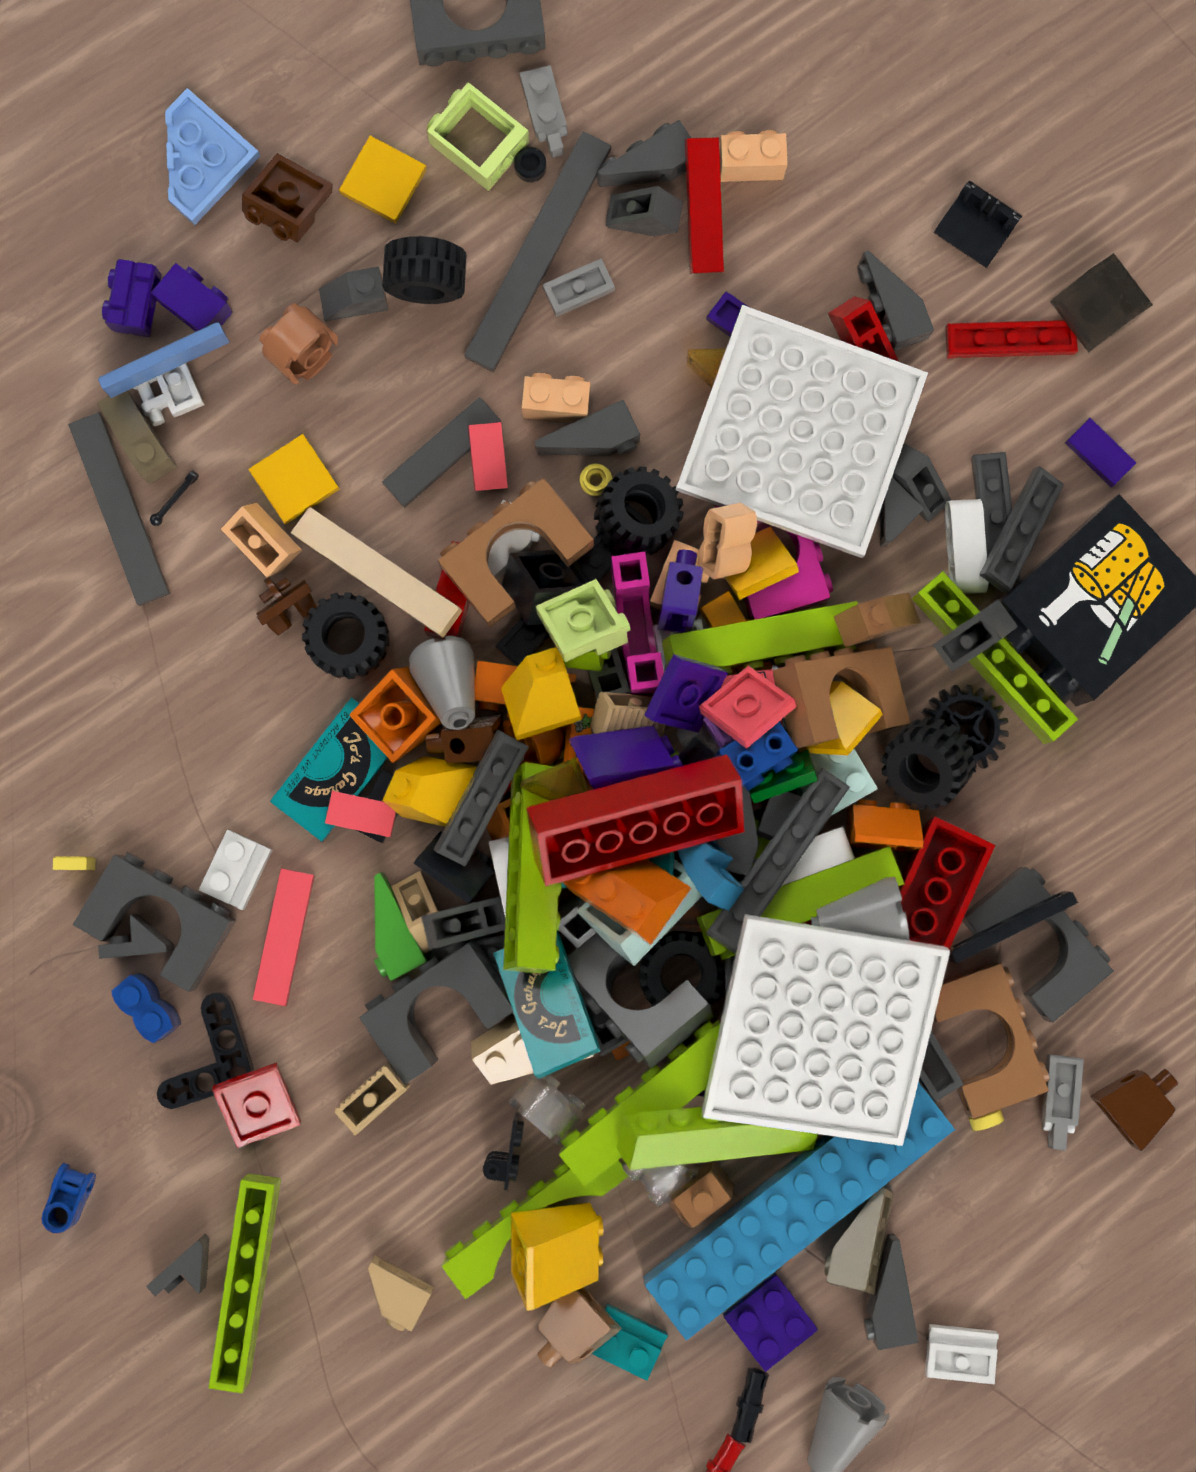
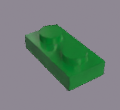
M809 750L794 754L791 757L793 763L782 771L775 773L771 769L762 776L765 780L749 790L754 804L818 781Z

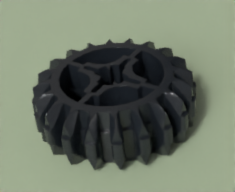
M954 685L950 690L951 695L943 689L939 691L940 700L935 697L929 699L928 702L934 710L924 708L921 713L925 717H932L933 722H936L942 716L948 727L953 724L958 728L956 730L957 733L961 729L959 724L970 721L966 729L968 734H965L968 740L965 743L975 746L979 750L976 754L970 756L975 758V766L972 770L976 772V763L980 768L985 769L989 766L987 758L992 761H996L999 758L994 749H1005L1006 745L999 741L998 738L1009 736L1008 731L1000 730V725L1007 724L1008 718L998 719L997 713L1002 712L1004 708L1002 705L995 708L991 706L996 699L993 695L983 700L982 698L985 693L983 688L977 689L973 696L971 685H965L962 693L959 686ZM954 703H966L975 707V709L967 716H962L957 711L952 712L948 706ZM983 716L988 728L986 742L983 740L984 736L979 732L978 728Z

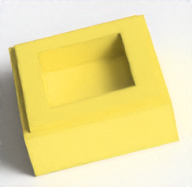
M55 856L53 858V870H95L96 859L94 857Z

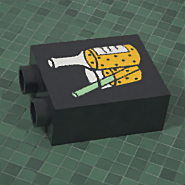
M1119 494L1100 507L1022 578L1010 592H1007L999 599L1018 626L1004 638L1019 655L1025 651L1042 669L1038 676L1064 704L1070 700L1077 707L1097 699L1196 607V575Z

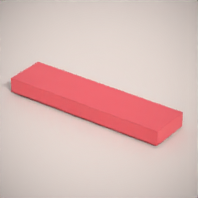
M283 868L280 870L253 1000L287 1006L315 875Z

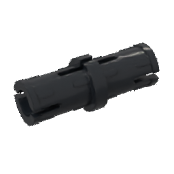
M748 1368L742 1395L737 1398L736 1406L738 1410L731 1437L740 1442H752L758 1415L762 1413L764 1408L762 1399L769 1374L763 1370Z

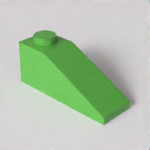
M378 873L374 876L375 952L378 955V958L374 959L382 977L388 975L390 981L428 962L429 959L408 930L385 873Z

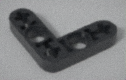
M212 993L206 996L201 1004V1014L217 1062L171 1077L162 1082L157 1090V1099L163 1107L176 1109L214 1096L212 1090L205 1092L197 1086V1078L201 1073L212 1075L214 1085L237 1077H231L229 1073L234 1068L232 1058L225 1061L223 1055H231L240 1049L242 1055L235 1057L238 1067H245L246 1072L243 1074L254 1071L234 1003L226 993ZM214 998H216L218 1003L224 1002L225 1009L221 1010L222 1019L224 1021L230 1017L232 1024H224L216 1029L214 1028L213 1023L220 1022L218 1014L216 1012L211 1013L209 1007L214 1004ZM223 1030H230L236 1036V1044L231 1049L223 1048L219 1043V1034ZM185 1078H189V1088L195 1097L191 1098L190 1091H187L177 1096L178 1102H175L173 1097L167 1098L166 1092L170 1090V1084L173 1085L174 1089L186 1086L188 1083Z

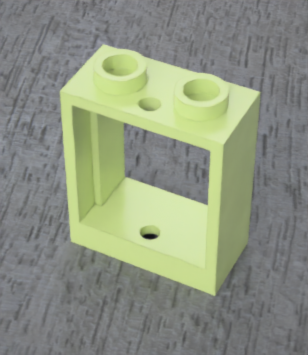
M469 82L462 90L457 89L451 95L447 108L441 114H435L427 126L429 144L487 191L493 187L514 162L517 153L529 144L528 130ZM471 107L507 135L481 167L444 139Z

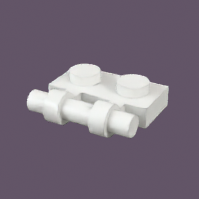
M187 363L134 387L135 390H138L143 401L141 404L145 416H149L153 426H158L165 422L161 411L166 407H169L171 414L175 418L204 406ZM154 381H158L163 393L156 397L150 387V384Z

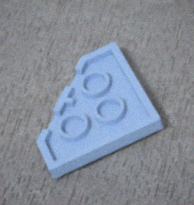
M187 88L165 111L168 139L166 143L167 169L169 170L168 200L174 208L192 224L196 225L260 157L257 149Z

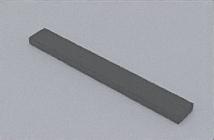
M582 131L464 355L469 361L494 373L597 177L598 170H600V166L608 157L611 151L610 144Z

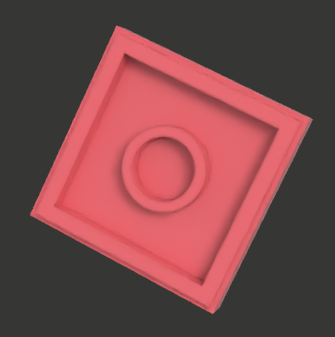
M747 666L703 702L699 709L703 716L747 749L797 706L794 698L750 666Z

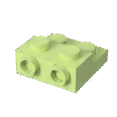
M597 579L536 605L539 618L565 662L591 650H594L597 656L628 643L627 632L631 630L624 613H617L615 610L616 604L609 589L603 590Z

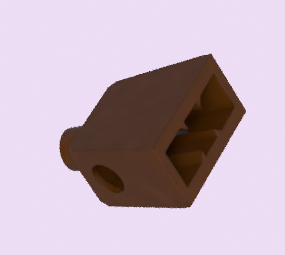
M1163 1069L1152 1079L1145 1072L1134 1070L1095 1092L1090 1097L1130 1146L1142 1151L1175 1113V1107L1165 1095L1174 1089L1178 1082L1166 1069Z

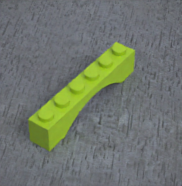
M621 1158L586 1187L582 1185L566 1163L562 1162L553 1170L555 1173L554 1177L546 1183L542 1179L537 1181L526 1190L528 1194L526 1198L519 1203L516 1200H512L499 1211L501 1217L491 1224L488 1220L484 1221L471 1232L474 1236L465 1244L460 1240L447 1249L444 1253L446 1258L442 1263V1268L465 1300L493 1280L497 1262L505 1245L511 1238V1213L543 1209L550 1204L567 1198L604 1196L630 1176L629 1169Z

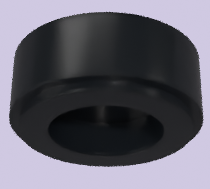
M523 148L517 153L514 160L515 172L525 182L539 181L546 173L545 155L537 148Z

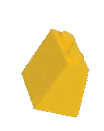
M591 1203L511 1213V1275L527 1311L534 1310L598 1281V1266L603 1265V1253L599 1245V1236H603L604 1227L601 1215H596Z

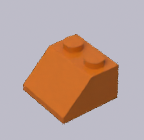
M409 667L392 669L349 714L392 763H396L425 741L426 735L433 734L442 724L413 679Z
M859 799L857 805L852 804L848 807L846 836L851 847L878 850L890 846L892 851L913 852L923 848L919 810H911L909 805L897 802L890 803V808L878 807L877 801Z

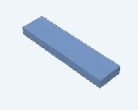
M216 322L100 376L98 381L102 389L113 398L230 342L219 322Z

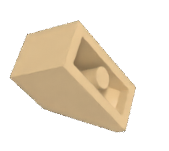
M419 871L392 885L391 888L408 930L423 953H426L430 950L421 916L442 910L423 874Z
M375 1255L368 1270L381 1315L387 1318L386 1322L391 1327L399 1331L407 1329L412 1332L434 1287Z

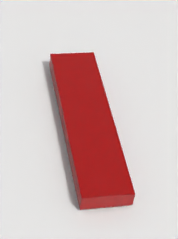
M719 137L685 139L690 274L724 272Z
M1076 320L947 323L945 327L947 358L1075 355L1078 352Z

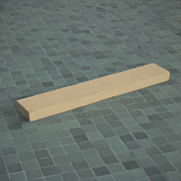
M311 507L307 509L290 532L301 542L442 638L462 612L458 606Z

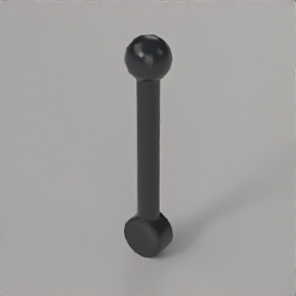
M191 471L186 476L183 484L157 514L151 515L150 523L153 526L162 524L163 516L185 490L195 483L199 474Z

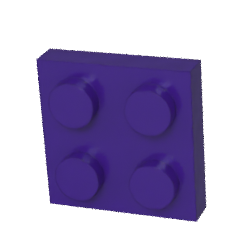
M673 654L644 716L653 722L699 733L703 725L702 721L706 718L701 714L699 706L721 688L728 672L711 664Z
M776 1273L723 1314L724 1319L765 1372L818 1331L817 1326Z

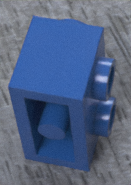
M779 721L747 749L735 740L718 750L714 758L727 754L742 779V787L745 786L747 791L765 780L762 775L773 769L775 773H778L793 763L791 757L798 749Z

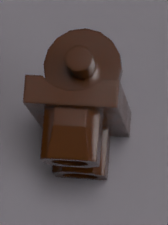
M268 577L264 582L269 589L260 594L259 597L264 604L273 597L276 600L256 614L257 619L262 625L267 624L279 636L292 626L289 619L283 613L284 610L294 605L304 618L309 615L308 611L311 607L316 609L317 606L310 594L312 590L305 579L282 594L283 590L291 586L288 579L285 577L275 584Z

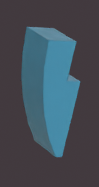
M715 840L678 850L686 873L705 900L729 911L745 889L725 870L733 858Z

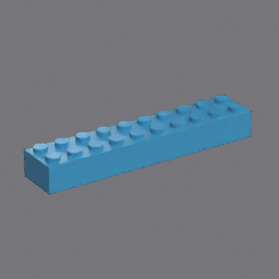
M918 1082L903 1146L823 1135L815 1142L813 1150L800 1153L643 1276L645 1287L687 1341L955 1130Z

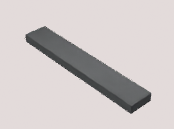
M98 412L68 424L137 605L141 606L169 595V589L102 415Z
M821 768L817 774L818 781L809 785L741 882V885L745 888L729 911L722 909L706 932L709 937L733 954L738 947L744 916L760 917L850 788V786L824 768Z

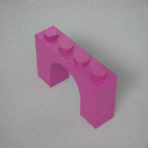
M786 531L795 545V562L799 572L745 597L744 602L751 620L797 612L826 603L831 598L829 593L833 592V586L828 573L823 574L820 562L823 561V555L818 542L813 543V540Z
M645 552L612 556L611 578L616 611L618 614L624 613L631 629L627 632L628 643L622 645L627 683L631 694L653 696L663 677L664 671L661 652H657L649 601L650 580Z

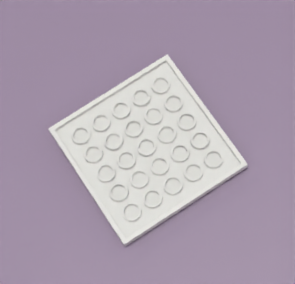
M742 305L676 491L720 507L741 502L756 512L758 521L863 558L928 372Z
M745 915L703 1101V1118L903 1146L950 950L945 946Z

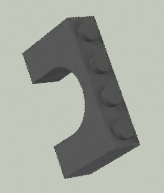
M410 0L419 65L426 64L427 66L434 67L448 61L458 60L465 63L479 57L503 58L511 53L534 54L539 50L546 49L540 0H507L506 9L502 17L494 25L482 30L464 29L452 22L445 12L443 0Z
M129 852L125 856L114 854L73 925L101 942L109 941L108 937H113L125 914L136 901L150 895L165 899L176 909L180 917L181 936L160 976L187 992L196 990L236 920L229 917L231 911L216 902H213L211 906L200 900L202 894L186 885L183 889L171 883L174 878L159 869H155L153 873L144 868L145 861Z
M1019 867L967 910L962 922L973 935L1051 897L1043 887L1046 882L1034 868L1029 870L1027 867ZM1065 910L1045 919L1052 926L1059 940L1058 960L1047 975L1023 994L1041 1017L1052 1023L1114 972L1108 964L1111 961L1109 956L1098 945L1094 947L1086 938L1089 935L1088 931L1079 921H1072L1064 912Z
M598 933L594 934L568 956L578 988L587 996L583 999L595 1015L601 1012L607 1018L604 1024L616 1039L622 1036L628 1043L625 1048L637 1063L643 1060L650 1069L713 1017L709 1003L688 980L651 1008L630 1010L618 1005L612 999L613 984L618 974L630 962L612 949Z
M475 938L468 943L461 941L446 949L449 956L439 962L434 957L419 968L422 974L414 980H411L409 976L400 980L392 986L395 993L386 999L380 994L365 1004L368 1011L359 1018L404 1085L432 1067L438 1060L415 1022V1003L423 990L434 986H445L458 991L469 1002L486 1029L513 1012L502 977Z

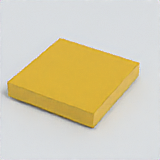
M370 135L339 188V193L397 224L426 173L427 166Z
M303 434L248 469L285 525L305 513L309 507L313 508L340 490Z
M771 526L755 533L754 538L750 542L752 556L748 569L743 573L724 577L739 600L799 572L797 563Z

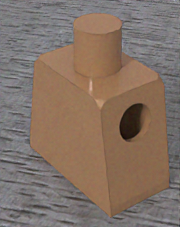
M710 1161L663 1197L681 1222L688 1227L694 1228L732 1198L734 1184L717 1161Z
M583 1287L552 1302L538 1325V1330L548 1342L537 1355L549 1368H553L561 1357L568 1363H579L622 1328Z

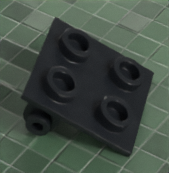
M969 180L933 233L987 268L1022 218V215Z
M515 1112L509 1152L492 1151L487 1155L483 1165L484 1176L489 1180L505 1182L504 1190H508L510 1181L516 1182L520 1155L513 1154L514 1147L521 1146L524 1121H518L519 1112Z

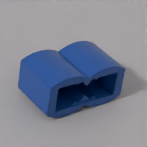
M141 973L129 975L111 990L116 1005L124 1013L133 1017L136 1029L146 1040L153 1043L163 1040L181 1025V1019L176 1009L169 1002L160 998L157 986L146 975Z

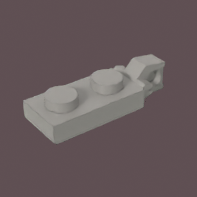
M551 65L521 72L520 81L535 136L539 142L547 141L551 158L563 156L564 148L561 137L567 136V124Z
M1047 1054L1046 1069L1050 1080L1046 1082L1049 1091L1044 1093L1041 1121L1043 1122L1042 1130L1048 1131V1147L1051 1149L1066 1151L1067 1134H1074L1075 1126H1078L1083 1058Z

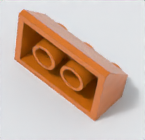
M648 859L562 882L575 895L650 945H652L691 890L690 886Z

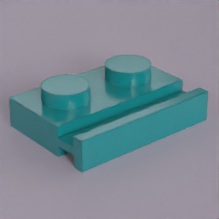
M607 1303L605 1311L622 1329L591 1354L647 1381L662 1350L661 1348L668 1337V1332Z

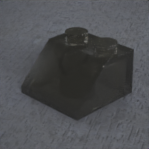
M1114 253L1089 269L1050 301L1088 353L1135 322L1153 306Z

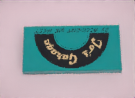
M352 697L270 800L273 805L321 842H324L335 828V825L325 824L332 791L360 796L388 760V757L349 716L360 704Z
M558 930L556 933V945L559 948V959L554 971L540 974L503 970L504 948L493 953L534 1075L538 1079L601 1051Z

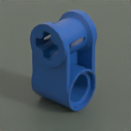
M61 1164L54 1177L51 1192L42 1213V1224L46 1230L51 1233H61L77 1224L86 1200L93 1189L96 1180L95 1173L90 1172L87 1175L70 1169L69 1164ZM57 1207H62L66 1210L68 1214L66 1224L57 1221L55 1217Z

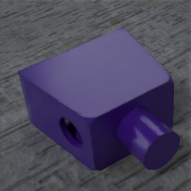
M678 550L676 562L669 563L657 630L675 633L691 632L697 614L703 568L696 566L697 553L694 551Z

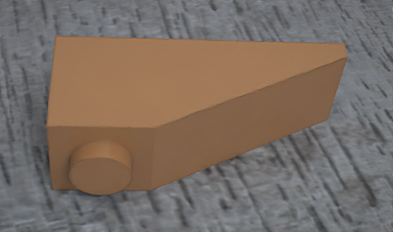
M909 593L870 600L857 604L834 616L845 648L921 623Z

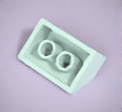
M674 859L673 876L690 886L691 890L652 945L587 902L577 912L612 949L635 966L702 895L692 883L684 866Z

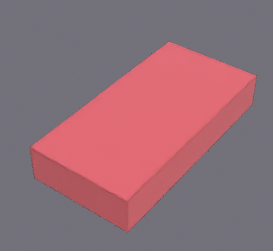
M501 422L468 425L474 491L508 488Z
M332 791L325 824L391 837L397 813L382 801Z

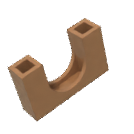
M544 478L537 483L533 480L526 484L519 491L520 496L512 503L505 501L499 505L493 512L494 517L485 524L482 521L476 523L468 530L467 538L459 544L456 542L449 544L440 553L442 556L438 559L440 567L489 628L516 608L515 602L493 576L488 566L490 550L502 535L514 530L533 531L541 535L550 544L567 567L594 547V539Z
M876 643L857 648L858 652L854 653L853 647L833 652L834 656L830 657L829 651L809 656L810 660L805 661V657L802 655L784 660V667L772 670L776 686L794 698L797 707L786 715L784 719L788 735L797 749L839 738L830 703V686L834 676L843 680L849 687L881 709L883 715L867 734L910 724L891 647L877 649Z
M992 962L943 980L933 1020L938 1023L968 1011L985 1009L995 1014L1005 1028L1007 1046L1000 1062L986 1072L962 1080L964 1085L957 1088L966 1115L973 1119L1049 1091L1046 1084L1050 1080L1048 1071L1042 1061L1038 1062L1034 1052L1035 1049H1038L1036 1039L1031 1030H1026L1022 1018L1026 1017L1024 1007L1019 998H1014L1011 986L1014 985L1012 975L1007 967H1003L1002 963Z

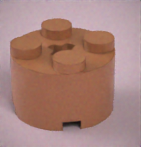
M293 303L285 309L283 317L274 326H270L262 332L259 340L263 344V356L293 384H299L297 379L304 377L306 380H309L325 367L333 355L329 352L332 343L337 346L338 336L309 308L300 307Z

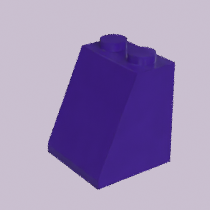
M654 726L580 735L569 739L593 790L683 766L678 755L670 756L675 751L666 735L660 737Z

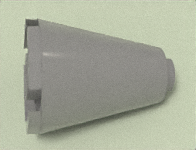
M445 636L446 640L435 642L434 638L426 640L417 646L410 655V673L443 726L454 730L464 729L475 717L474 652L467 641L456 636Z
M894 876L886 877L816 909L817 917L811 918V923L814 926L910 941L906 914L903 912L901 905L902 897Z
M832 1377L828 1380L824 1389L807 1458L811 1472H843L886 1425L890 1417L889 1414H884L886 1405L873 1392L858 1383L855 1384L854 1388L845 1385L846 1378Z

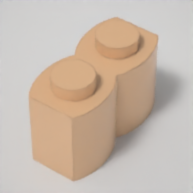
M741 502L708 510L704 520L705 540L702 542L699 551V566L703 568L704 573L713 579L743 573L748 569L752 556L750 542L754 538L757 527L755 511Z

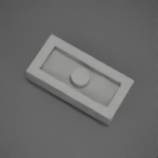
M601 258L543 284V290L555 316L558 317L614 292L615 286Z

